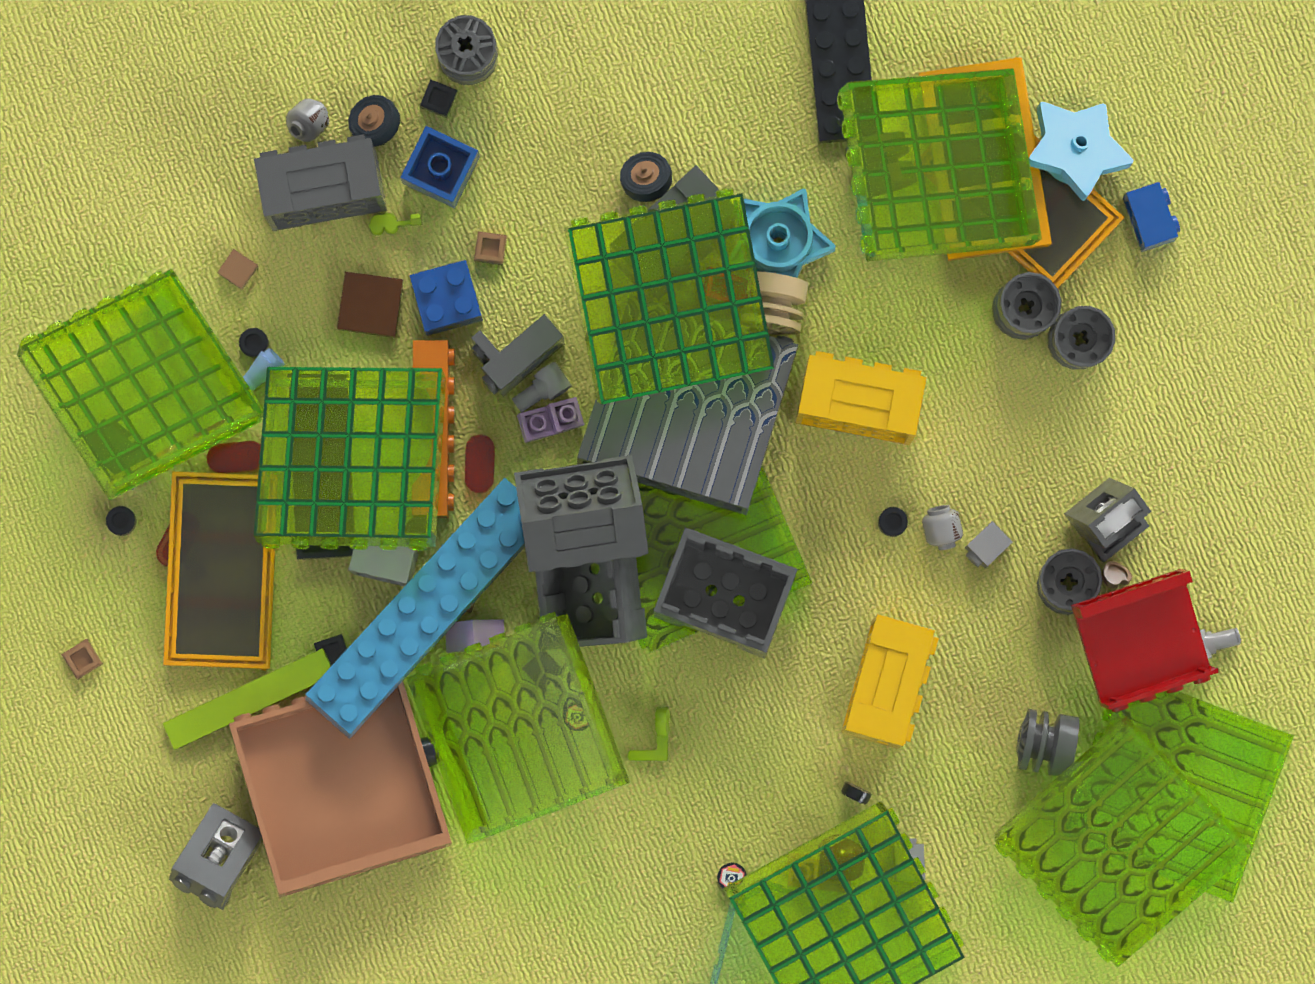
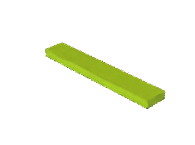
M322 648L162 723L174 750L229 726V723L234 722L233 718L246 713L252 715L314 686L331 667L325 650Z

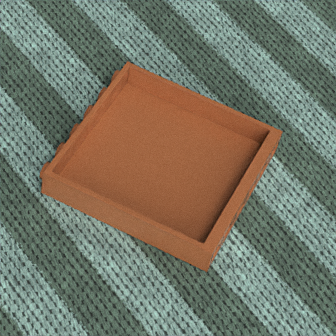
M403 681L350 739L305 700V696L292 700L290 706L280 708L279 705L269 706L262 709L263 714L251 717L250 713L234 717L233 723H229L279 898L451 846V838Z

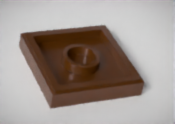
M345 271L337 330L395 338L403 279Z

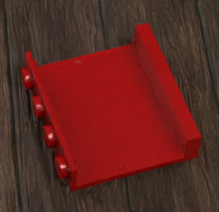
M1177 569L1071 605L1101 707L1112 710V712L1122 711L1129 708L1128 703L1139 700V703L1148 702L1156 699V694L1163 691H1166V693L1178 692L1184 689V684L1190 682L1194 684L1204 683L1211 680L1210 675L1219 673L1218 668L1210 666L1187 588V584L1193 582L1190 571Z

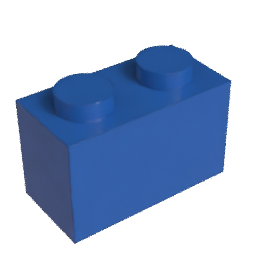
M1160 182L1127 192L1123 196V201L1141 252L1174 242L1178 238L1180 225L1177 217L1170 214L1168 205L1171 204L1167 189L1161 188Z

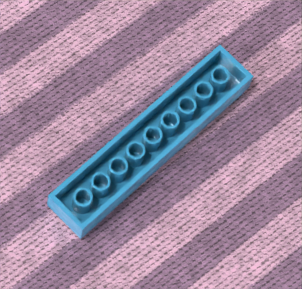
M504 478L305 694V700L349 739L524 549L525 543L517 490L512 483Z

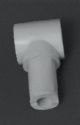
M552 362L534 375L533 384L512 398V400L522 413L541 399L546 400L549 398L553 400L572 385L558 364Z
M1237 628L1216 633L1211 631L1205 632V629L1200 630L1208 659L1212 658V655L1216 654L1217 650L1241 644Z

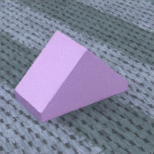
M504 620L459 621L445 634L447 653L485 651L490 645L505 649V646H503L505 645Z

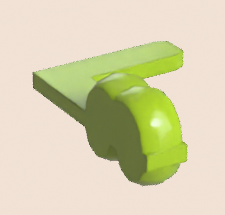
M390 212L377 213L371 217L369 229L375 236L383 234L384 230L388 234H395L399 227L423 225L420 214H411L410 220L398 221L397 217Z
M657 707L655 712L657 750L628 751V760L668 761L669 707Z

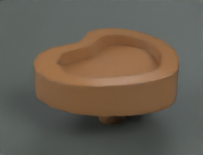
M1107 562L1102 570V580L1109 588L1114 589L1118 585H1128L1132 579L1130 571L1117 562Z

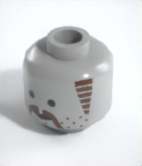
M313 99L300 101L286 116V125L289 133L303 142H310L316 139L326 130L329 124L327 108L321 102Z
M941 505L928 509V514L922 519L926 542L929 545L938 546L939 550L954 548L956 546L955 542L963 536L959 512L951 509L950 505Z

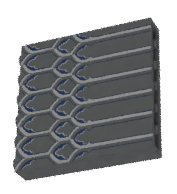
M629 294L620 324L642 320L638 294L636 296ZM645 295L649 318L671 314L669 302H665V304L653 302V298ZM677 305L678 312L684 311L681 310V307L679 305ZM702 314L680 318L685 347L707 343ZM709 318L713 341L736 337L733 321L728 319L717 321ZM673 320L651 324L656 353L678 349ZM644 326L622 330L627 359L649 355ZM749 327V329L741 328L742 335L763 331L754 327ZM769 336L775 369L602 405L598 391L577 456V465L599 462L607 458L632 455L638 483L747 515L797 354L798 344L793 343L792 339L785 336H777L776 338ZM766 337L744 342L749 370L771 366ZM616 338L608 363L620 361ZM737 343L715 348L720 376L742 372ZM708 349L686 354L691 382L713 378ZM679 355L657 360L662 388L684 384ZM650 361L628 366L633 394L655 390ZM621 367L605 370L601 382L604 400L626 396Z

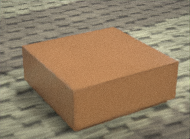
M478 231L474 262L503 265L507 235Z
M233 249L217 273L243 290L259 266Z
M88 639L83 640L61 654L78 680L103 665Z

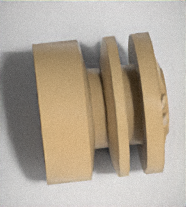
M754 272L749 273L746 294L751 297L758 296ZM757 272L768 334H800L801 324L793 320L803 319V313L792 308V305L805 304L809 283L792 276ZM759 302L744 305L743 309L750 313L742 314L740 323L744 326L764 331Z

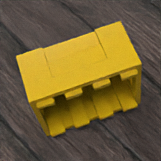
M816 351L815 356L809 355L797 410L796 424L904 445L911 444L917 432L927 377L921 376L922 371L904 368L902 373L892 371V365L877 362L874 363V367L862 365V359L846 356L845 361L833 359L834 354Z
M879 614L872 619L841 730L842 734L895 749L903 747L906 741L911 742L915 725L910 724V720L914 713H919L923 696L918 695V691L922 684L927 683L931 667L926 666V662L929 660L930 655L934 656L939 638L934 637L935 630Z

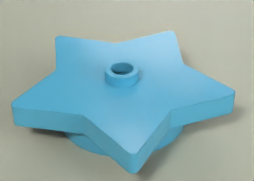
M1040 102L1038 105L1037 115L1042 139L1026 161V165L1048 171L1057 180L1068 184L1082 201H1085L1100 175L1128 169L1132 165L1134 160L1110 136L1106 104H1099L1075 113L1046 102Z
M801 189L778 202L765 203L744 199L757 271L798 278L804 265L835 252V244L810 223L806 189ZM738 198L737 206L741 226H745L741 200ZM746 232L742 233L729 255V265L752 261ZM779 237L782 238L784 241L776 243L773 240ZM752 267V268H747V269H744V270H752V271H753V267Z

